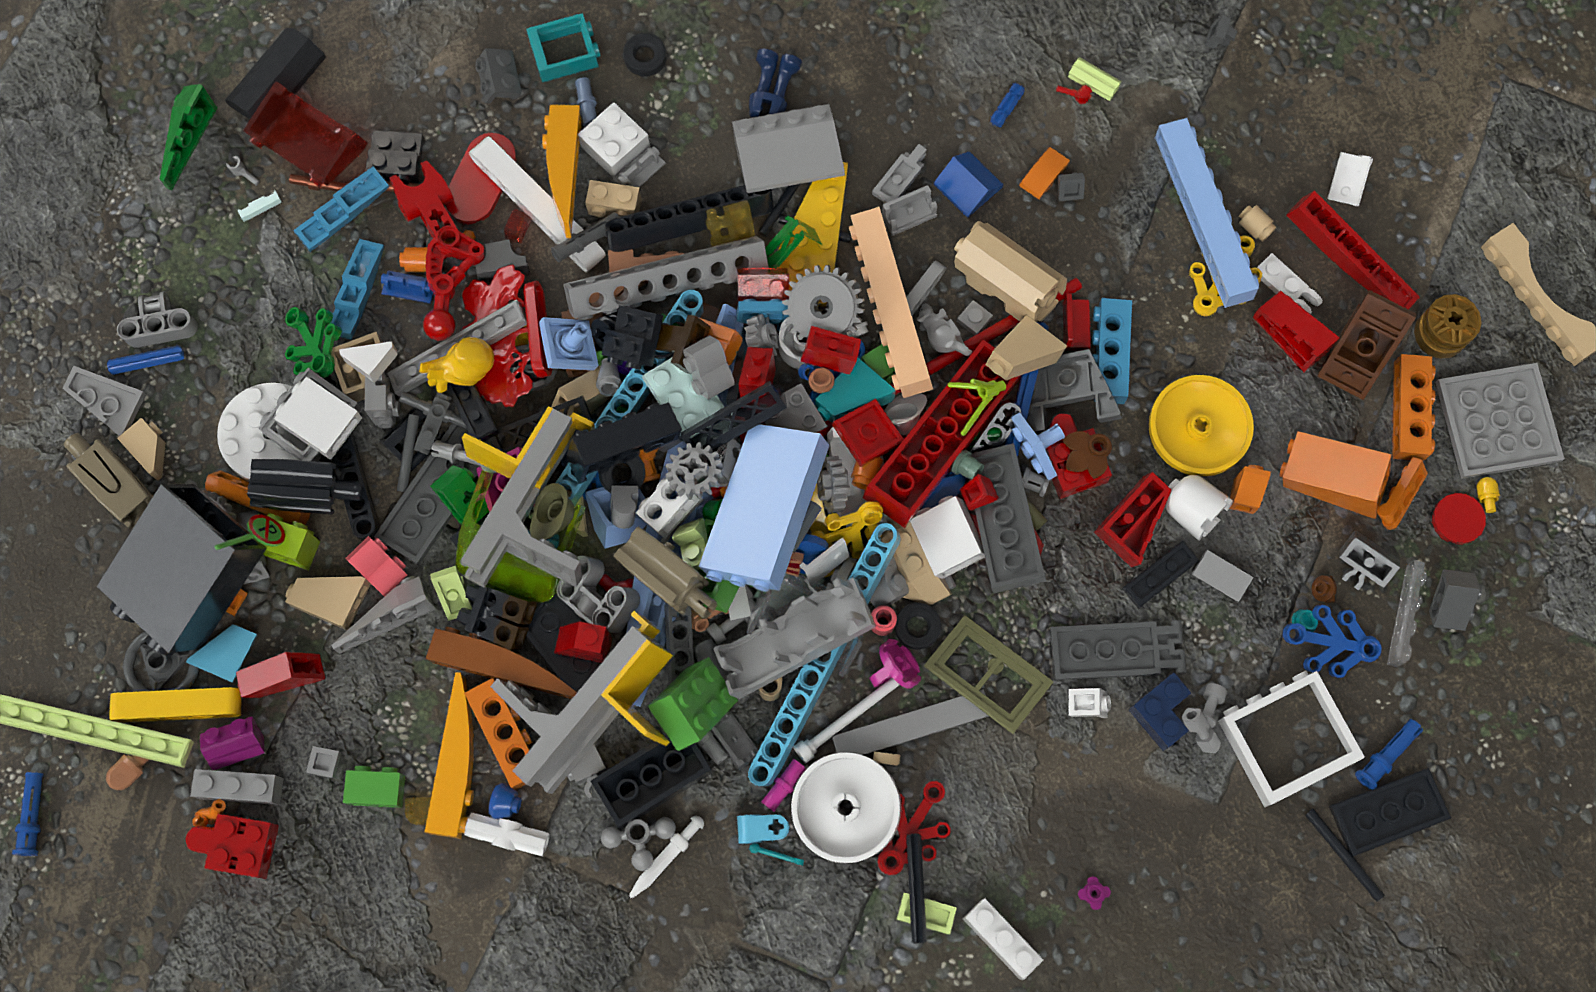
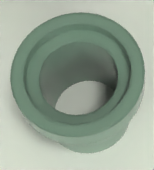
M967 450L959 454L952 466L953 473L956 475L961 474L970 480L978 474L981 475L984 469V464L972 457L971 453Z

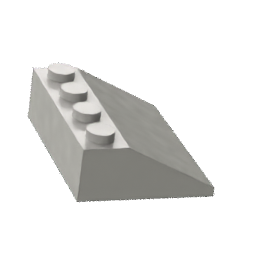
M829 104L732 122L735 146L747 193L845 176L835 123Z

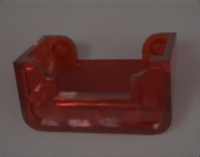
M276 81L243 130V132L250 136L249 142L260 149L266 146L309 174L308 180L320 188L323 184L328 187L369 144L356 132L331 119L299 96L289 92L286 87Z

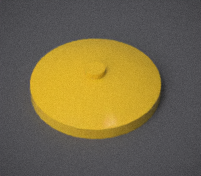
M1192 375L1172 382L1159 394L1149 416V433L1155 450L1168 465L1188 475L1213 476L1227 471L1244 456L1253 437V417L1244 397L1229 383L1212 376Z

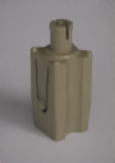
M79 433L68 437L64 442V446L76 458L75 461L67 464L69 471L121 523H124L129 529H133L153 498V495L102 441L96 439L91 446Z
M636 527L631 533L630 539L616 551L614 557L638 580L680 614H685V609L689 606L701 618H708L712 613L703 607V604L712 611L717 607V601L702 591L703 587L708 586L709 582L673 552L675 546L670 542L663 544L640 527Z

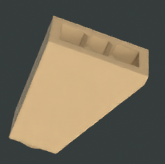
M1026 315L993 350L985 365L1004 380H1008L1056 363L1067 345Z
M600 366L594 371L591 370L560 387L551 408L583 395L589 411L592 413L613 397L602 395L596 387ZM579 403L570 406L567 416L570 417L574 412L584 417Z
M361 576L297 578L295 583H292L287 589V599L285 602L295 609L348 630L371 583Z

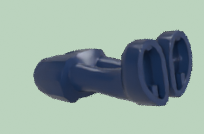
M759 49L756 61L761 67V77L757 91L752 93L749 98L750 118L761 116L764 103L772 104L769 114L785 112L788 105L784 100L786 88L791 77L802 66V60L797 56L783 55L780 60L773 94L769 93L779 57L772 50Z

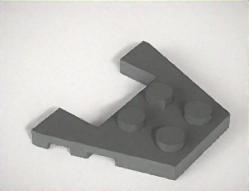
M1089 349L1063 354L1056 363L1038 370L1027 423L1035 434L1039 435L1048 429L1047 408L1091 399L1096 400L1097 419L1100 423L1123 419V415Z

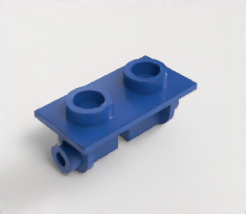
M387 271V274H382L381 283L384 286L381 294L431 304L434 292L428 287L427 278Z

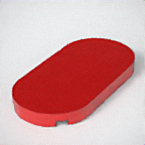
M486 133L475 138L470 143L449 185L454 201L446 204V207L452 217L458 222L475 224L477 221L485 220L492 214L503 192L477 166L469 155V152L488 136L516 162L517 158L513 144L501 134Z

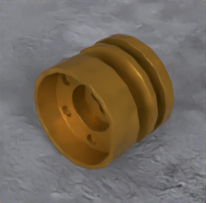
M1456 294L1444 295L1436 299L1416 321L1414 329L1415 340L1420 349L1429 356L1439 359L1451 358L1460 353L1479 333L1482 323L1480 312L1475 304L1466 297Z

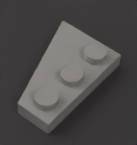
M73 366L63 386L67 393L119 436L131 427L146 396L141 390Z

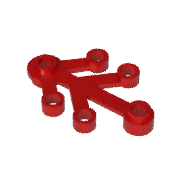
M931 781L925 785L923 789L924 799L909 823H907L903 806L905 798L900 794L902 800L901 817L898 825L900 838L894 847L891 840L878 856V867L884 874L896 875L901 872L904 864H908L907 853H903L907 847L906 837L908 834H920L921 841L935 837L944 839L949 836L951 828L946 822H939L934 827L917 830L933 803H939L944 798L945 789L941 783ZM929 789H937L938 796L936 798L930 797ZM940 825L947 828L946 835H940L937 832V828ZM931 845L923 846L922 860L926 862L934 860L937 854L936 849ZM929 848L933 851L932 858L924 857V849ZM894 857L896 865L889 867L886 864V859Z

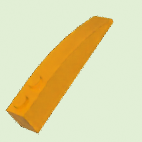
M550 105L549 115H545L544 119L547 134H543L542 143L543 149H546L549 181L556 213L566 238H571L580 148L578 134L581 132L582 126L580 105Z
M455 672L425 833L461 839L462 833H465V826L469 818L465 817L467 806L472 805L474 790H471L474 739L471 706L465 696V692L468 691L466 679L459 672Z

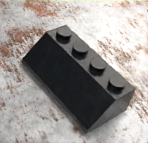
M665 734L664 737L670 741L667 746L654 741L591 780L596 792L620 830L625 828L632 820L643 817L713 773L696 743L677 751L667 734Z

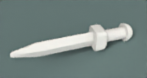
M700 816L691 817L692 821L681 834L675 833L669 839L671 841L669 845L653 861L652 866L645 870L637 880L629 895L631 898L649 887L681 851L684 853L689 846V839L699 828L703 829L704 820Z

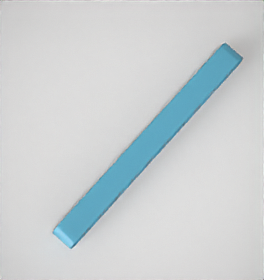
M695 290L684 291L663 323L672 325L675 322H682L685 324L688 315L700 318L703 313L701 294ZM690 301L698 303L695 308H687L685 306ZM656 350L655 354L666 355L670 352ZM673 355L665 359L654 358L653 363L659 366L663 362L672 358ZM642 365L641 370L634 368L630 370L594 424L595 429L603 422L609 420L616 422L630 412H638L651 392L642 379V376L649 372L644 369L645 365ZM634 384H641L643 386L638 392L630 390V387ZM620 405H627L629 407L625 413L616 412V408ZM568 463L556 483L564 486L566 490L572 491L569 498L575 507L598 471L586 475L587 481L579 484L576 477L573 476L572 468Z
M882 523L875 528L849 579L855 578L856 580L863 577L868 579V587L862 590L867 605L900 544L901 537L898 530L888 523ZM893 531V539L888 543H882L881 535L883 532ZM873 554L881 556V562L876 567L869 565V558ZM847 643L831 650V657L828 661L822 662L818 657L803 665L749 768L748 777L754 785L769 786L778 777ZM817 672L818 682L813 686L808 685L807 676L809 673ZM803 695L806 699V705L801 710H798L794 702L798 696ZM790 719L794 727L790 733L786 734L782 730V724L785 720ZM778 743L781 747V752L777 757L773 758L769 749L772 744ZM764 766L768 770V777L765 781L761 782L757 777V772L759 768Z

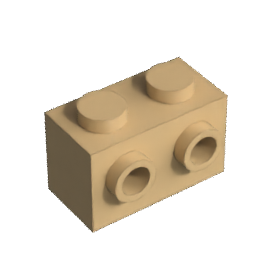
M590 180L585 204L588 215L607 217L615 212L621 217L639 212L642 199L639 187Z

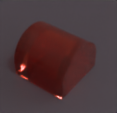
M512 210L504 228L505 239L522 243L532 218L522 211Z

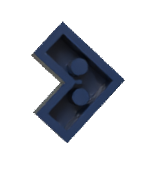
M1172 673L1129 709V712L1162 751L1169 748L1189 731L1172 709L1189 696L1191 692L1177 675Z

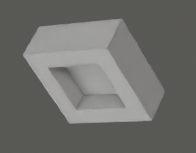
M973 300L957 318V322L973 335H976L989 323L993 315Z
M313 746L306 773L335 779L341 752Z

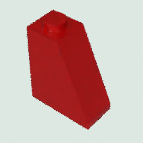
M576 622L560 627L554 653L602 663L609 655L612 637L605 626Z
M284 652L236 672L241 698H261L325 679L320 654Z

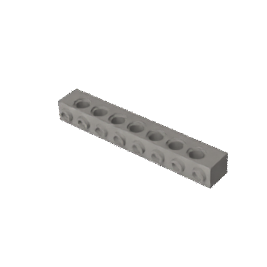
M754 236L563 285L570 314L575 319L587 320L596 313H614L618 311L619 305L634 308L641 306L644 301L658 302L665 300L666 296L672 294L681 296L687 290L695 288L702 290L714 287L715 283H733L743 276L757 277L762 274V271L769 270L764 241ZM739 256H743V263L735 267L736 259ZM720 262L718 271L712 273V265ZM691 268H696L695 276L688 279V271ZM667 274H672L671 282L663 285V278ZM648 280L647 288L639 291L638 286L640 282ZM619 286H624L622 295L614 297V290ZM598 292L600 294L599 299L594 303H589L590 295Z

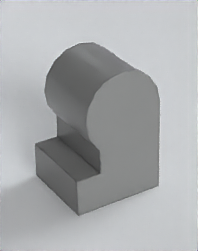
M611 486V519L616 527L626 529L634 524L638 503V486Z

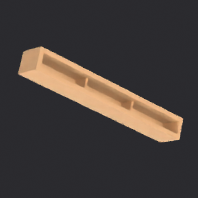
M880 207L850 215L853 225L849 226L853 241L858 240L859 246L855 247L858 261L863 260L865 267H861L864 282L869 281L871 288L867 289L870 303L875 302L877 309L873 310L877 325L882 324L883 331L879 332L883 346L888 345L889 353H885L889 368L894 367L896 372L895 375L891 376L895 390L901 389L903 398L933 390Z

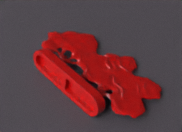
M513 264L497 269L490 285H487L484 281L474 279L462 292L465 310L475 316L474 321L463 326L462 330L508 305L509 300L517 299L522 307H525L527 326L490 345L494 353L493 366L486 373L485 377L475 384L480 395L484 396L486 401H489L491 404L502 402L505 407H514L518 397L528 394L532 389L531 378L523 372L529 360L531 361L532 370L537 377L544 378L552 375V368H548L539 326V321L543 317H547L543 288L538 281L525 284L524 301L518 297V290L524 282L525 275L515 270ZM528 332L529 352L523 354L516 349L515 340L519 334ZM517 353L519 356L514 358L512 354ZM521 359L522 362L518 363L520 367L511 373L510 367L512 364ZM521 372V377L516 379L517 373Z

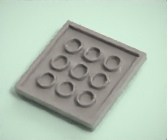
M1538 363L1443 378L1435 382L1461 479L1558 463L1564 460Z

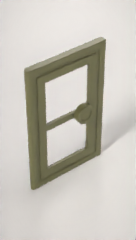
M965 615L924 665L930 672L1012 734L1015 733L1053 684L1051 679ZM967 636L996 657L988 662L987 673L975 687L944 665ZM1004 664L1032 684V687L1010 714L979 691L992 674L996 675L1002 672Z

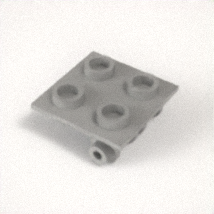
M802 384L784 392L787 408L764 421L767 426L817 433L827 427Z

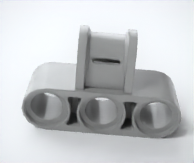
M165 291L150 297L139 296L140 316L123 319L117 326L118 335L133 348L189 338L198 330L197 321L187 310L182 308L171 309L170 300ZM187 320L184 326L179 327L181 321ZM162 324L161 328L154 332V328ZM136 329V333L128 337L129 333Z

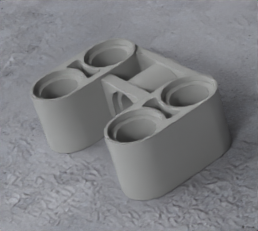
M577 556L578 561H580L582 575L580 583L575 587L560 579L556 590L557 595L579 617L588 623L605 626L609 633L621 632L631 618L630 614L637 609L640 603L639 593L633 588L614 586L608 590L603 598L596 592L597 589L595 588L604 574L603 562L598 558Z

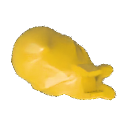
M465 337L454 344L445 356L421 363L419 372L427 373L429 386H436L438 393L447 391L448 383L473 386L485 377L486 373L492 368L494 353L491 346L483 339Z

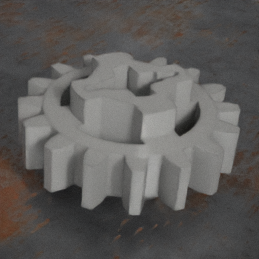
M700 442L697 443L696 448H692L690 443H687V449L684 451L680 447L677 448L679 454L677 456L672 454L669 456L673 463L666 464L668 473L665 476L668 482H670L671 489L676 490L680 497L686 493L688 500H691L694 494H697L698 498L702 499V493L705 491L711 495L712 491L710 488L712 486L718 488L720 485L717 479L724 477L721 471L724 466L722 461L719 460L720 457L717 451L713 452L709 445L703 449ZM703 460H708L711 463V466H709L708 463H704ZM678 476L685 479V484L679 480Z
M839 456L825 457L817 480L818 497L820 501L824 502V509H827V513L843 512V508H846L845 501L848 499L847 495H850L848 471L845 467H842V460L839 459Z

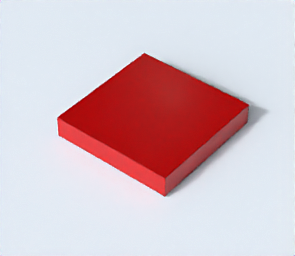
M876 399L835 420L832 424L860 467L898 447L904 440Z

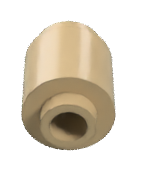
M1249 205L1239 215L1242 219L1239 224L1255 239L1259 238L1262 242L1277 228L1273 224L1274 221L1257 205L1253 208Z

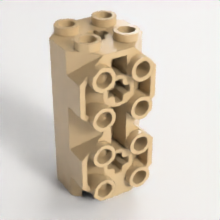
M976 222L971 229V233L966 238H961L954 248L957 251L954 261L955 267L965 274L966 283L981 294L998 297L1004 302L1005 311L1019 321L1026 315L1035 322L1043 321L1058 304L1059 301L1056 299L1058 292L1063 295L1066 290V277L988 223Z

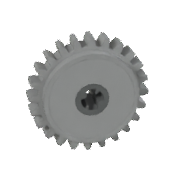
M817 265L814 267L813 273L807 268L805 269L806 276L798 273L796 275L798 282H789L793 289L785 290L784 292L789 296V299L782 301V304L788 305V309L782 313L790 317L785 323H792L794 326L790 332L798 331L800 333L798 340L808 337L811 326L850 336L849 330L853 332L858 330L854 323L862 322V319L858 317V313L865 312V309L859 307V303L864 302V298H858L857 294L862 290L861 288L854 289L853 285L856 283V280L848 281V272L841 276L839 275V267H836L831 272L830 265H825L824 271H821L820 266ZM820 300L823 303L828 302L827 313L824 310L818 309V305L821 304Z

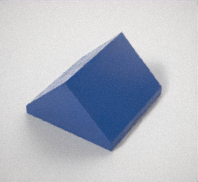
M970 152L954 156L934 181V185L967 218L1003 187V184Z

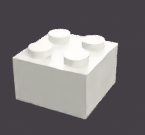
M614 102L578 134L581 147L613 178L647 147H650L648 134Z

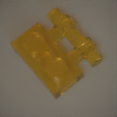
M747 200L724 206V216L721 217L717 216L715 209L706 211V225L712 236L710 239L711 247L755 236L750 206ZM727 227L728 235L722 236L720 229Z

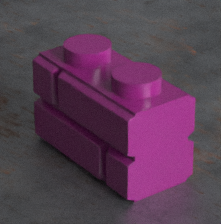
M253 716L246 719H236L231 724L219 728H210L205 733L200 734L201 753L212 771L265 753L264 737Z

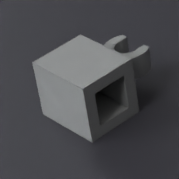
M594 744L567 775L570 782L575 780L578 785L587 782L584 792L589 799L593 798L590 792L593 786L591 780L607 771L600 753Z

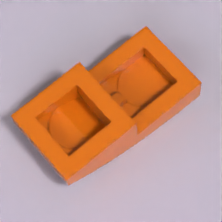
M1049 147L1024 177L1019 186L1037 199H1040L1051 188L1058 175L1065 170L1070 160Z

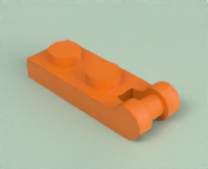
M1412 457L1408 466L1403 468L1399 482L1391 489L1388 501L1381 504L1377 509L1382 524L1387 530H1393L1399 525L1428 474L1421 459Z

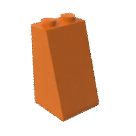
M1298 431L1296 438L1291 439L1288 445L1287 454H1290L1288 463L1283 462L1279 477H1283V487L1376 519L1377 509L1381 504L1391 471V454Z

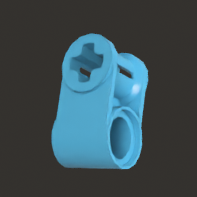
M781 815L737 816L739 844L781 840L789 833V823ZM774 820H778L781 825H784V829L779 830L778 835H775V832L769 829L770 826L774 825Z

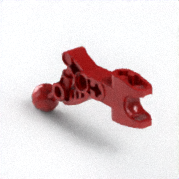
M426 160L420 163L425 179L419 186H407L397 175L390 177V182L395 192L399 209L405 219L409 222L421 217L433 238L427 247L426 278L428 287L434 292L435 300L433 310L425 316L423 330L431 339L444 341L453 335L456 327L455 319L449 313L450 300L455 295V287L466 277L465 273L472 265L479 264L484 260L485 252L481 243L458 231L443 206L454 201L452 193L443 177ZM438 222L442 223V228H440ZM447 239L455 240L453 243L450 244L444 243V241ZM446 257H453L463 261L458 267L453 266L446 274H442L443 263Z

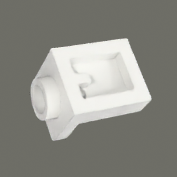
M1100 688L1069 689V716L1108 717V711L1111 709V699L1107 691Z

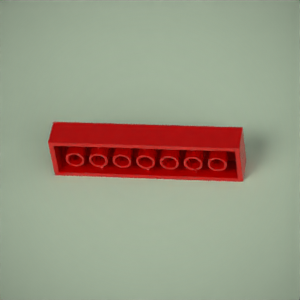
M985 340L981 341L950 382L971 383V379L984 382L992 380L996 382L1004 381L1006 389L999 392L997 396H993V399L986 405L965 436H962L961 431L983 400L976 389L948 387L947 384L868 484L862 497L864 500L880 503L883 513L903 528H906L950 471L959 454L966 450L997 406L1006 398L1021 377L1020 375L1004 380L985 365L995 349Z

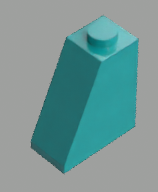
M857 357V362L850 374L841 373L835 379L833 388L826 393H821L815 399V407L824 421L829 420L833 423L835 420L874 399L881 406L891 403L895 399V389Z

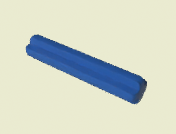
M177 345L108 360L107 368L111 374H118L180 361L184 359V351L181 346Z

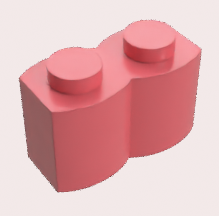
M368 536L345 559L385 597L407 576L403 571L406 565L396 555L391 559L385 553L388 547L380 539L376 538L373 541Z

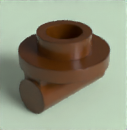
M1333 576L1317 577L1312 584L1314 598L1325 603L1336 602L1337 586Z

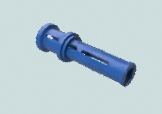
M1409 719L1404 727L1379 753L1370 756L1369 763L1362 770L1356 771V778L1365 787L1374 790L1377 787L1376 783L1381 777L1392 771V764L1423 732L1421 725L1415 720Z
M28 772L25 773L20 824H17L15 827L17 839L16 848L12 850V855L38 856L36 843L37 834L41 832L40 825H37L43 774ZM31 789H34L32 810L29 811ZM28 817L31 818L30 824H27ZM26 836H28V844H27V847H25V838H26Z

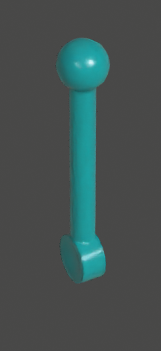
M752 843L749 846V850L753 854L759 852L801 866L804 864L802 859L762 848L757 843Z

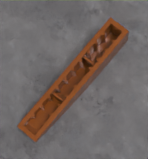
M445 627L444 630L435 628L426 655V659L433 664L490 679L493 678L494 680L500 679L506 683L510 680L521 687L568 699H573L577 694L575 690L555 675L531 660L508 649L484 641L485 638L475 633H470L468 637L460 635V630L451 627Z

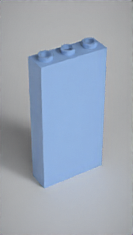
M761 424L747 431L699 564V568L707 574L706 577L715 582H721L722 579L728 580L739 587H745V584L753 585L754 588L768 592L769 589L780 590L829 448V444L820 433Z

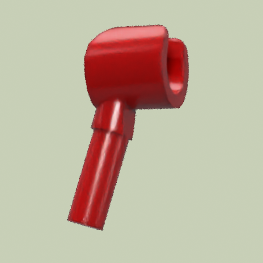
M1059 85L1056 89L1057 92L1071 95L1080 104L1087 103L1092 97V89L1086 85H1082L1078 91Z

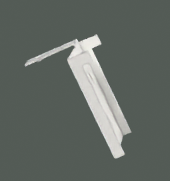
M1340 152L1327 199L1359 206L1373 159L1369 156H1356Z
M843 538L807 566L804 562L799 565L805 571L807 578L804 581L813 593H816L812 588L813 585L850 557Z

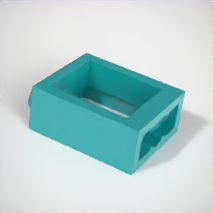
M583 13L526 29L542 82L598 67L597 57H600L597 42L592 43L590 36H594L590 21L585 22ZM578 32L582 33L588 52L587 55L547 65L541 45L542 42Z

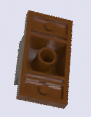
M1369 290L1338 336L1340 339L1333 346L1330 355L1318 373V377L1364 400L1414 322L1417 314Z

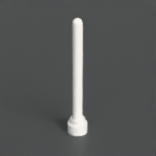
M890 678L810 741L807 739L804 742L802 740L793 746L797 755L805 764L814 758L813 754L817 752L816 749L894 690L899 684L893 678Z

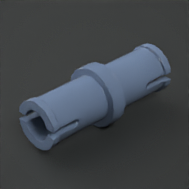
M583 77L575 81V86L578 94L577 105H580L583 126L586 127L597 118L595 110L597 103L596 98L592 95L590 79Z

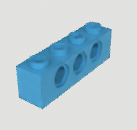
M1102 298L1099 305L1094 307L1093 321L1097 322V330H1093L1092 345H1096V354H1093L1103 376L1105 371H1110L1115 375V379H1108L1105 376L1104 378L1116 403L1125 404L1129 392L1132 300ZM1106 324H1114L1117 327V330H1109L1106 327ZM1111 347L1116 351V354L1110 355L1106 353L1104 348Z

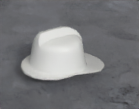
M922 393L903 398V395H899L884 410L903 438L909 434L920 420L921 413L927 404V398Z

